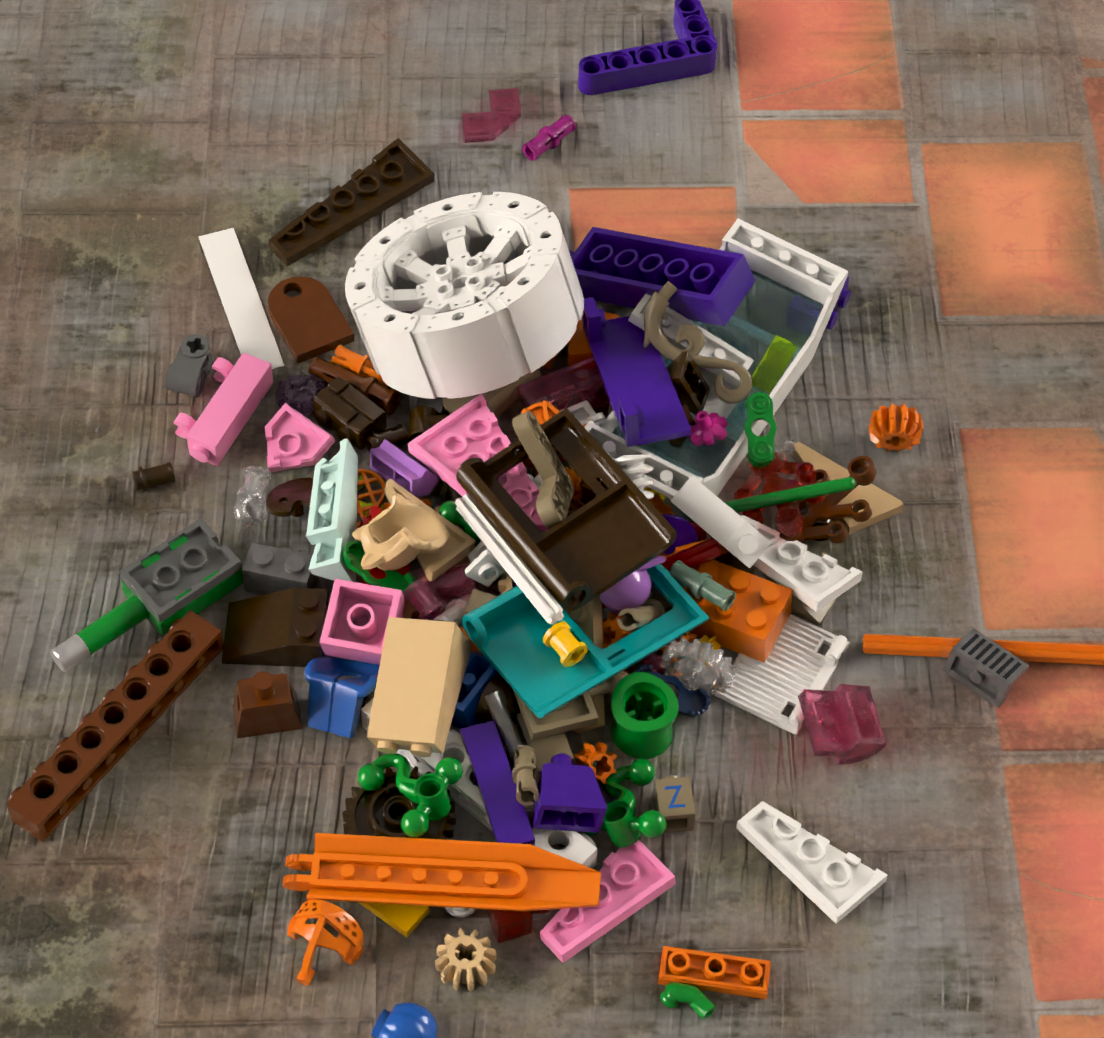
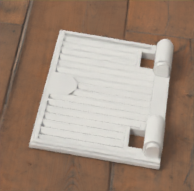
M790 614L765 663L739 653L714 696L797 735L802 728L807 713L810 714L835 671L841 654L846 652L850 642L843 635H834ZM823 643L830 646L825 656L818 653ZM788 704L795 707L789 717L782 714Z

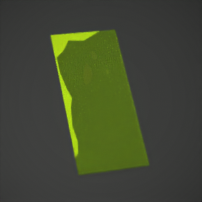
M776 335L751 377L752 385L770 394L798 345Z

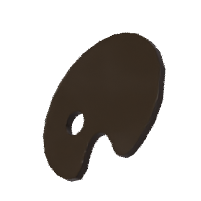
M297 478L275 487L266 498V508L269 513L279 517L290 515L300 517L304 515L303 505L310 508L313 478Z

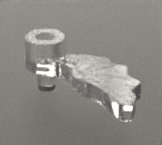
M793 439L780 440V444L774 445V452L781 450L785 468L791 482H801L790 453L795 450Z

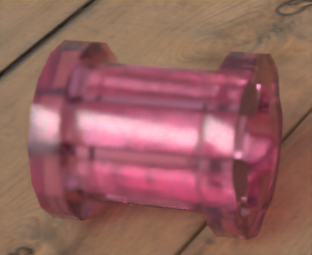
M427 577L416 580L403 592L404 599L412 602L420 613L419 619L431 620L444 610L447 604L443 599L439 600L429 587L430 581Z

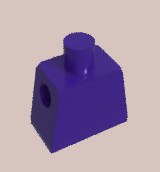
M561 753L553 756L550 763L542 765L540 771V781L537 784L539 800L537 802L534 800L533 829L599 833L607 806L593 769L585 765H572L571 757L567 754Z

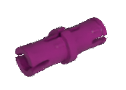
M563 115L552 125L541 128L536 137L522 146L524 155L529 160L535 161L548 149H555L560 144V140L575 131L576 124L569 115Z

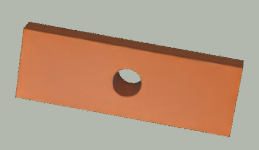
M663 946L658 984L667 985L671 982L696 986L699 990L767 999L771 961ZM710 969H718L720 972L714 973Z

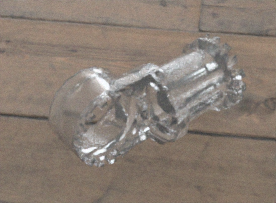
M252 465L247 466L243 473L245 478L243 486L237 491V500L233 513L236 514L235 519L239 520L238 523H242L241 526H246V528L264 521L268 514L264 493L266 486L271 483L272 477L271 472L267 471L266 468L262 470V466H259V469L255 465L254 467ZM246 507L254 509L256 512L255 519L247 513Z

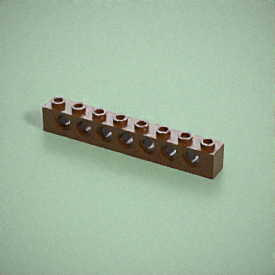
M191 610L182 619L178 618L174 621L167 635L160 642H155L149 648L147 656L138 665L132 666L127 671L124 680L115 689H111L105 694L102 703L92 713H88L82 718L79 727L70 737H65L60 741L54 754L46 762H41L34 769L32 777L22 787H17L11 793L6 803L11 820L38 840L44 842L223 650L222 631ZM181 649H188L185 652H177ZM157 673H166L162 676H155ZM144 696L139 700H133L134 697ZM114 720H121V722L117 724H109ZM98 744V746L95 748H86L89 745ZM67 769H76L71 773H63ZM43 794H52L50 797L45 799L39 798Z

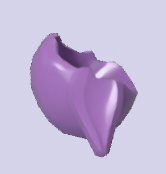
M664 556L655 557L600 594L601 602L612 613L617 614L627 608L642 606L649 597L652 585L646 569L664 563L666 558Z

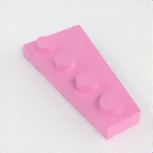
M639 839L628 847L619 848L616 853L611 852L603 861V867L599 870L601 872L599 907L560 909L540 931L541 940L562 963L569 960L676 884L673 873Z

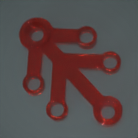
M774 450L775 457L769 467L765 466L764 469H761V467L757 469L752 467L750 463L752 473L742 488L734 493V498L737 500L755 496L753 492L764 477L767 483L758 495L816 484L818 482H812L816 478L815 469L809 462L800 464L784 461L780 454ZM777 472L796 475L798 481L779 478ZM825 495L809 498L806 501L810 504H816L821 502ZM790 503L776 505L778 513L775 515V521L779 531L788 537L798 535L804 525V519L800 510L797 507L791 506ZM765 507L744 511L742 515L762 524L764 522L762 512Z

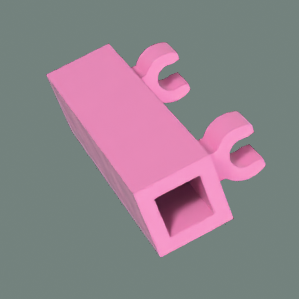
M246 353L240 356L235 365H232L224 358L218 357L212 365V369L217 370L213 379L222 384L198 420L195 421L185 413H179L174 421V424L179 426L175 434L187 439L189 455L200 462L219 465L273 384L271 363Z

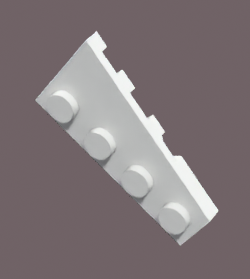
M741 515L743 519L772 542L753 565L778 584L793 589L792 594L815 612L861 581L862 571L854 567L847 570L837 565V559L826 554L823 557L807 551V545L797 540L794 542L786 541L779 537L780 532Z
M763 801L737 821L736 829L835 924L887 880L888 875L879 869L874 871L862 864L859 857L850 852L845 854L830 845V840L819 834L817 836L801 828V823Z

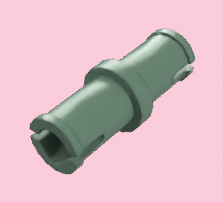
M680 560L676 561L669 571L677 583L691 591L692 596L697 599L704 598L720 607L723 611H727L735 601L736 592L730 591L715 582L712 575L707 572L700 573Z

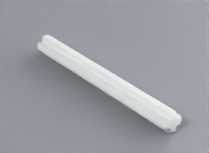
M465 494L462 498H457L455 501L457 505L456 510L546 622L555 624L557 621H561L564 617L562 613L563 608L471 496Z

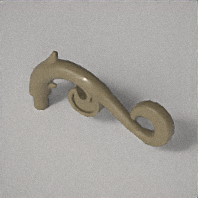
M667 281L658 293L656 291L653 293L646 305L644 312V348H647L652 343L655 349L672 361L683 351H689L699 368L734 371L740 377L738 387L727 389L723 383L724 375L718 374L714 381V389L716 395L723 402L736 404L743 401L752 389L750 373L736 362L698 355L704 347L705 338L697 326L689 323L681 325L676 331V342L680 343L682 340L689 342V346L686 349L674 346L667 339L662 329V318L665 321L668 319L666 307L670 304L668 300L677 291V288Z

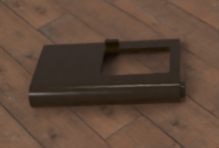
M565 408L540 426L552 447L555 448L596 497L564 518L561 522L546 531H540L499 483L498 478L529 458L519 439L485 462L481 458H472L464 461L460 465L456 477L461 486L562 608L570 612L581 608L667 550L675 541L677 532L575 416Z

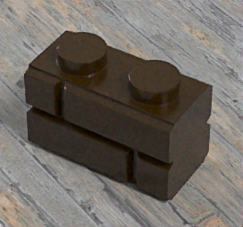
M339 376L329 383L327 388H323L314 396L313 406L316 421L323 427L330 426L336 431L340 440L347 438L350 444L352 443L359 450H363L366 447L365 437L370 436V432L375 431L378 433L384 431L387 427L386 412Z

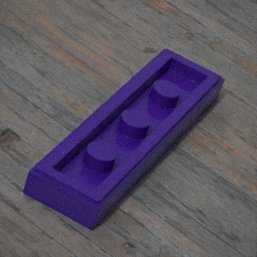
M494 720L460 729V735L496 842L531 844L535 846V837L524 806L516 799V783H513L512 771Z

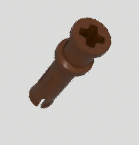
M320 356L314 357L310 363L308 370L310 375H314L329 383L338 376L383 409L386 415L393 414L400 403L402 392L380 384L379 380L375 377L363 378L345 368L322 359Z

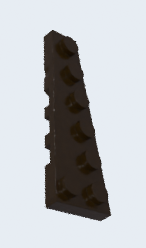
M398 138L374 156L372 163L365 169L361 170L359 168L351 175V180L342 187L338 185L331 190V195L323 202H316L303 215L298 216L269 239V248L288 267L435 182L434 173Z

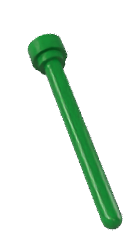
M846 477L724 503L736 513L852 490L856 482L852 477Z

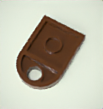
M291 277L281 281L271 290L268 298L270 317L297 364L334 350L338 345L344 346L354 342L352 329L329 291L321 282L309 277ZM292 290H296L301 293L296 297H289L285 295L287 292Z

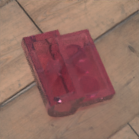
M840 684L834 691L804 689L799 694L798 699L815 756L835 757L837 764H851L876 755L887 745L869 686Z

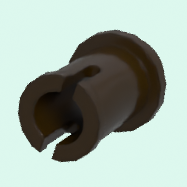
M397 424V426L378 433L375 431L370 432V436L365 437V444L370 453V449L380 447L384 439L396 446L408 443V434L402 424Z
M170 462L142 469L140 466L137 471H132L136 490L143 489V492H146L149 487L175 482L174 470Z

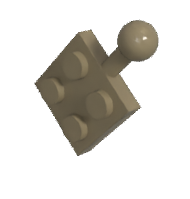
M625 671L618 673L543 718H538L513 690L531 740L597 724L599 717L591 697L607 693L613 695L619 681L629 674Z

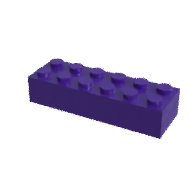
M592 227L571 256L585 299L594 297L595 301L635 309L646 293L650 296L655 291L658 293L666 282L669 281L677 288V291L668 300L670 303L668 305L669 308L689 320L725 327L756 281L744 254Z

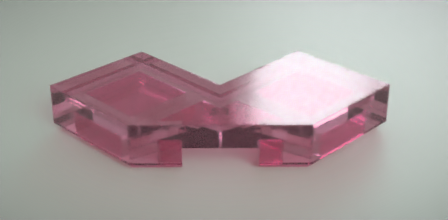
M518 88L489 90L491 112L462 114L465 143L495 141L521 117Z

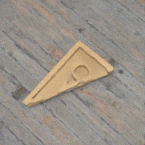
M800 442L792 444L791 453L808 477L813 471L818 469L825 470L830 480L850 476L847 469ZM873 484L866 486L858 485L837 505L853 503L860 499L866 500L872 510L871 517L865 522H857L853 516L837 519L844 523L848 535L902 512L904 504L901 500Z
M392 479L386 481L384 493L390 505H392V495L398 493L404 496V498L411 500L412 503H417L437 513ZM439 513L437 515L446 525L449 534L446 544L438 550L429 551L425 549L417 556L427 579L431 582L466 557L476 545L475 539Z

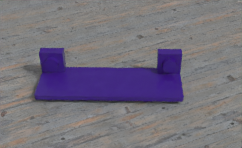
M594 297L584 299L583 331L627 447L691 435V427L660 352L655 349L652 343L647 348L643 346L645 331L629 322L630 316L606 320L604 310L597 308Z

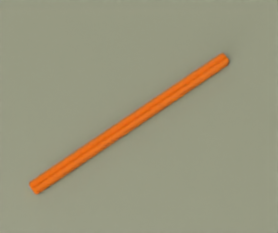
M864 634L862 650L867 654L949 657L952 648L962 638ZM992 640L1022 661L1104 665V645Z

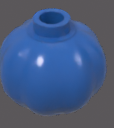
M410 1002L395 1005L392 1012L386 1009L382 1011L372 1030L371 1036L375 1038H437V1022L432 1013L424 1006Z

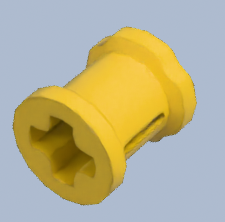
M561 621L548 629L543 636V643L556 651L561 657L560 663L564 667H572L583 659L588 651V647L584 642H579L570 632L571 627L566 621Z

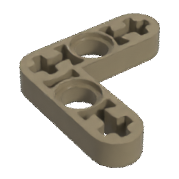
M530 411L514 417L512 423L518 439L543 480L536 500V509L543 524L547 528H551L567 517L574 488L567 471L537 419Z

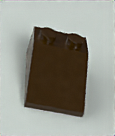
M290 588L230 602L222 664L306 667L311 660L325 657L319 642L329 606L328 590Z

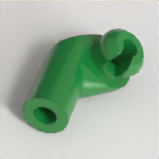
M671 982L665 986L666 990L660 994L661 1002L668 1008H675L679 1002L687 1003L703 1020L711 1016L716 1009V1006L693 985Z

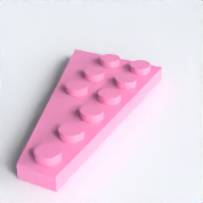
M480 394L409 442L408 450L411 455L456 492L464 496L468 493L457 481L456 477L460 465L472 458H481L485 462L508 447L511 442L507 435H504L501 431L494 413L490 412L484 396ZM521 462L501 475L498 481L540 531H546L549 528L543 524L536 509L539 490L535 483L531 482L527 475V469Z

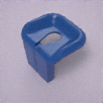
M332 656L311 660L305 668V678L310 684L308 727L348 738L355 737L363 699L375 690L380 665ZM342 676H355V677H358V678H349V679H340V680H337V679H339V678L342 677Z

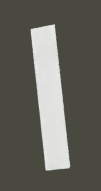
M234 228L199 236L198 238L240 354L246 353L269 362L272 369L285 366Z

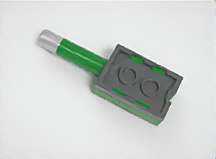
M202 518L198 519L120 570L119 575L123 593L128 599L52 649L51 656L60 670L66 672L145 619L164 637L169 632L174 621L178 618L182 619L189 610L198 614L243 584L241 560L226 544L219 547L217 534Z

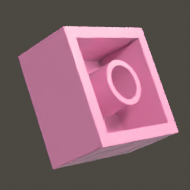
M335 579L319 642L326 656L380 665L388 617L403 618L406 602L402 590Z

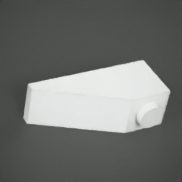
M692 475L670 500L748 568L756 562L772 543Z

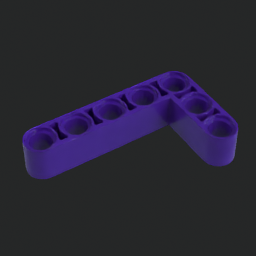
M675 0L673 25L679 38L677 40L595 54L582 58L578 67L579 90L587 95H597L711 73L716 65L717 41L700 0Z

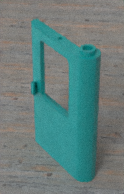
M658 564L646 570L652 585L671 604L673 609L607 648H598L563 609L564 617L561 621H566L571 627L570 632L579 642H584L588 647V651L583 659L572 667H564L560 663L561 657L556 651L543 643L544 634L555 624L546 622L518 585L464 615L462 623L471 641L532 713L538 718H543L707 622L709 617L670 575L668 570L661 564Z

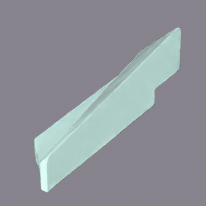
M346 438L339 442L340 451L330 461L322 458L315 465L306 537L311 545L316 544L309 565L311 574L333 581L340 579L356 582V573L344 564L342 557L346 544L352 540L356 541L352 536V532L357 529L358 456Z

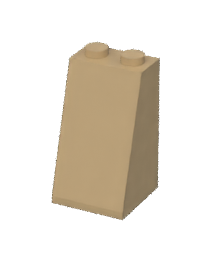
M388 617L367 738L377 747L378 751L395 754L398 752V749L410 750L411 754L422 757H430L432 752H444L472 647L471 642L455 622Z

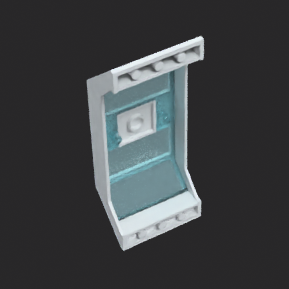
M737 219L722 239L720 250L744 254L756 281L725 327L690 320L754 360L748 370L752 378V389L743 401L736 404H728L721 401L714 389L716 375L705 368L698 367L710 387L703 411H706L708 415L710 413H718L719 417L724 416L728 425L724 429L727 436L723 440L714 438L715 443L707 446L704 443L701 446H695L688 436L681 448L671 446L669 439L627 447L614 411L604 420L596 423L590 420L584 428L613 460L623 455H653V457L643 461L644 464L653 466V470L645 473L644 477L654 480V483L647 487L672 499L692 475L718 496L748 452V438L744 431L747 420V408L744 407L746 400L754 393H766L772 399L774 404L773 415L811 362L847 279V270L743 220ZM778 335L792 343H784L781 340L772 343V341ZM767 350H768L766 359L762 362V364L759 366V368H758L756 374L752 377V375L754 374L755 370L757 369L759 363L761 362L762 358L764 357L765 353H766ZM777 352H779V355L776 358H773L774 355ZM661 354L667 368L673 361ZM723 380L724 386L727 389L736 388ZM691 413L693 419H695L696 415ZM764 420L754 421L751 425L752 432L759 436L768 423Z

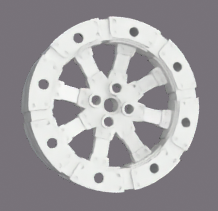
M482 192L459 195L421 207L413 211L414 215L406 219L399 218L380 231L362 248L355 258V266L350 267L346 277V299L376 373L380 374L383 381L393 389L407 395L427 399H435L436 397L453 399L486 393L511 384L529 372H534L551 360L569 342L577 330L576 325L581 320L584 310L583 292L556 215L553 212L549 213L547 206L536 199L509 192H493L492 195H482ZM401 311H416V312H414V313H412V314H408V313H404V312H401Z

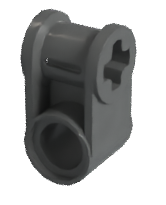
M192 334L182 341L176 358L167 372V390L195 397L201 395L213 365V359L209 353V340L205 336Z

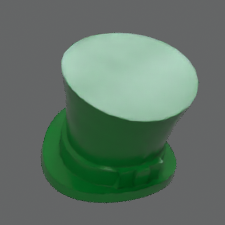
M635 672L625 676L616 685L612 695L611 708L614 718L611 723V736L617 747L631 757L638 759L657 757L664 753L672 742V723L675 721L679 709L677 697L673 690L655 675Z

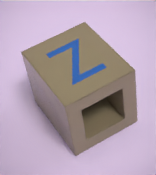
M670 775L655 780L653 792L655 811H659L666 819V829L663 833L692 831L695 822V808L690 777Z

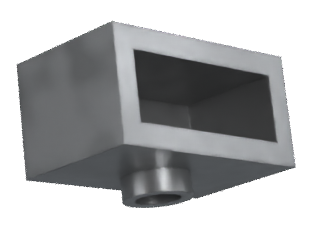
M251 543L242 568L245 592L264 595L290 588H315L318 576L311 574L309 571L313 555L295 552L286 547L276 548Z

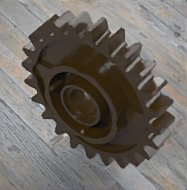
M415 766L411 771L410 779L417 780L420 776L418 775V767ZM391 767L386 769L384 784L379 789L367 791L363 788L352 787L353 798L345 799L347 810L342 813L343 822H346L343 824L344 834L443 840L454 837V827H452L456 825V814H453L455 812L454 801H450L451 809L444 818L435 821L429 820L428 830L422 836L409 837L404 833L401 828V821H396L392 818L404 815L409 810L416 809L418 804L410 801L399 791L396 786L397 772H393ZM448 789L447 792L450 800V790Z

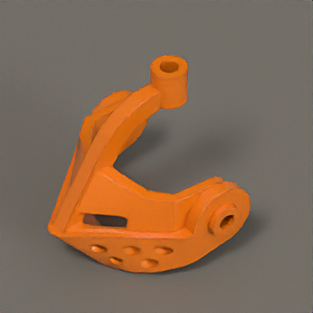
M315 899L307 900L301 905L288 925L287 936L297 940L301 935L309 942L303 958L302 968L296 978L299 983L305 986H309L316 973L312 969V961L317 946L336 951L341 955L343 961L350 965H354L362 955L364 934L361 927L345 910L330 902ZM307 919H318L316 924H305ZM325 923L331 925L339 933L337 938L324 928Z

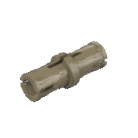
M523 745L518 747L519 752L515 749L513 753L515 767L512 771V780L514 784L516 783L517 801L522 805L530 806L534 804L533 797L536 802L539 800L537 784L540 781V770L536 767L535 750L530 746Z

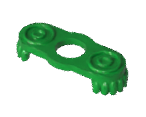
M762 392L752 394L744 405L747 408V420L744 426L745 435L748 438L746 458L748 463H751V466L757 469L760 467L764 469L765 466L769 467L770 463L773 462L775 457L774 436L777 430L776 421L773 419L774 404L770 396ZM756 420L766 421L770 427L769 433L765 436L755 435L751 429L752 423Z
M352 540L346 544L342 556L344 564L362 576L368 584L402 590L404 598L415 589L417 580H415V576H412L411 572L403 576L395 570H383L386 574L384 579L374 578L370 575L369 569L364 570L361 566L362 558L365 555L362 542Z

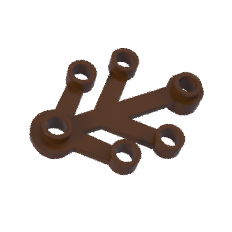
M858 456L848 464L849 477H852L856 482L854 489L858 485L866 486L874 481L877 471L870 457ZM822 469L813 471L809 476L810 484L831 481L827 472ZM854 489L828 494L825 498L824 495L810 498L809 511L801 519L800 511L806 507V499L795 503H786V520L780 522L775 530L780 532L779 537L786 541L794 542L797 540L804 543L806 540L829 538L832 543H841L848 536V531L843 522L833 521L825 526H813L816 521L853 516L855 521L865 522L871 517L872 510L869 503L863 499L849 504L837 505Z

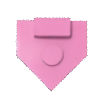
M286 403L265 426L268 450L267 463L270 472L314 466L335 443V439L331 434Z

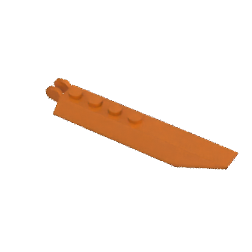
M315 833L314 855L291 854L286 856L285 863L286 867L292 870H311V875H285L282 884L284 888L289 890H309L306 897L308 900L536 911L599 907L601 872L531 844Z

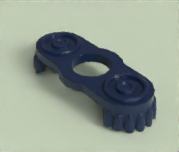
M644 664L635 670V672L650 673L663 680L666 684L675 686L678 691V712L686 716L695 717L702 715L709 708L710 696H707L708 692L704 691V688L701 687L695 690L684 685L676 677L664 676L653 671L652 665L647 666Z

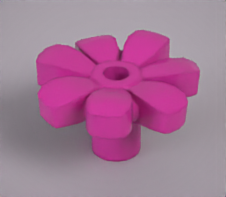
M701 411L697 413L694 419L696 425L690 426L691 435L689 437L695 446H701L703 443L706 446L715 443L714 438L723 440L727 436L724 428L727 427L728 422L724 416L719 417L718 413H710L708 415L706 411Z

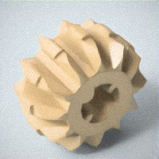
M462 928L458 930L457 938L447 934L444 937L445 945L437 946L436 955L439 958L435 960L436 970L442 972L441 980L443 983L453 980L455 991L462 984H467V989L470 992L474 990V982L485 986L487 975L495 973L496 965L493 962L497 959L496 950L490 948L491 940L489 937L479 939V932L476 929L471 932L470 936L465 935Z

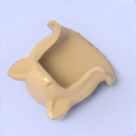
M394 493L392 495V505L373 518L369 524L361 526L352 532V536L354 539L362 542L365 555L362 558L361 566L364 570L378 567L381 570L390 571L406 566L425 549L429 551L438 550L445 545L449 535L446 525L441 521L437 513L422 505L412 503L411 500L404 498V496L398 493Z

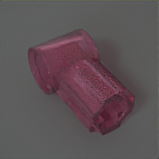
M471 562L452 566L432 582L427 579L422 568L412 571V576H415V580H417L416 587L411 593L414 608H433L441 605L443 600L471 594L473 589H477L478 586L477 581L467 577L464 571Z

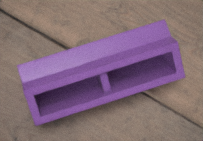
M384 439L380 447L370 449V468L387 481L392 479L415 497L429 495L440 479L431 470L386 439Z

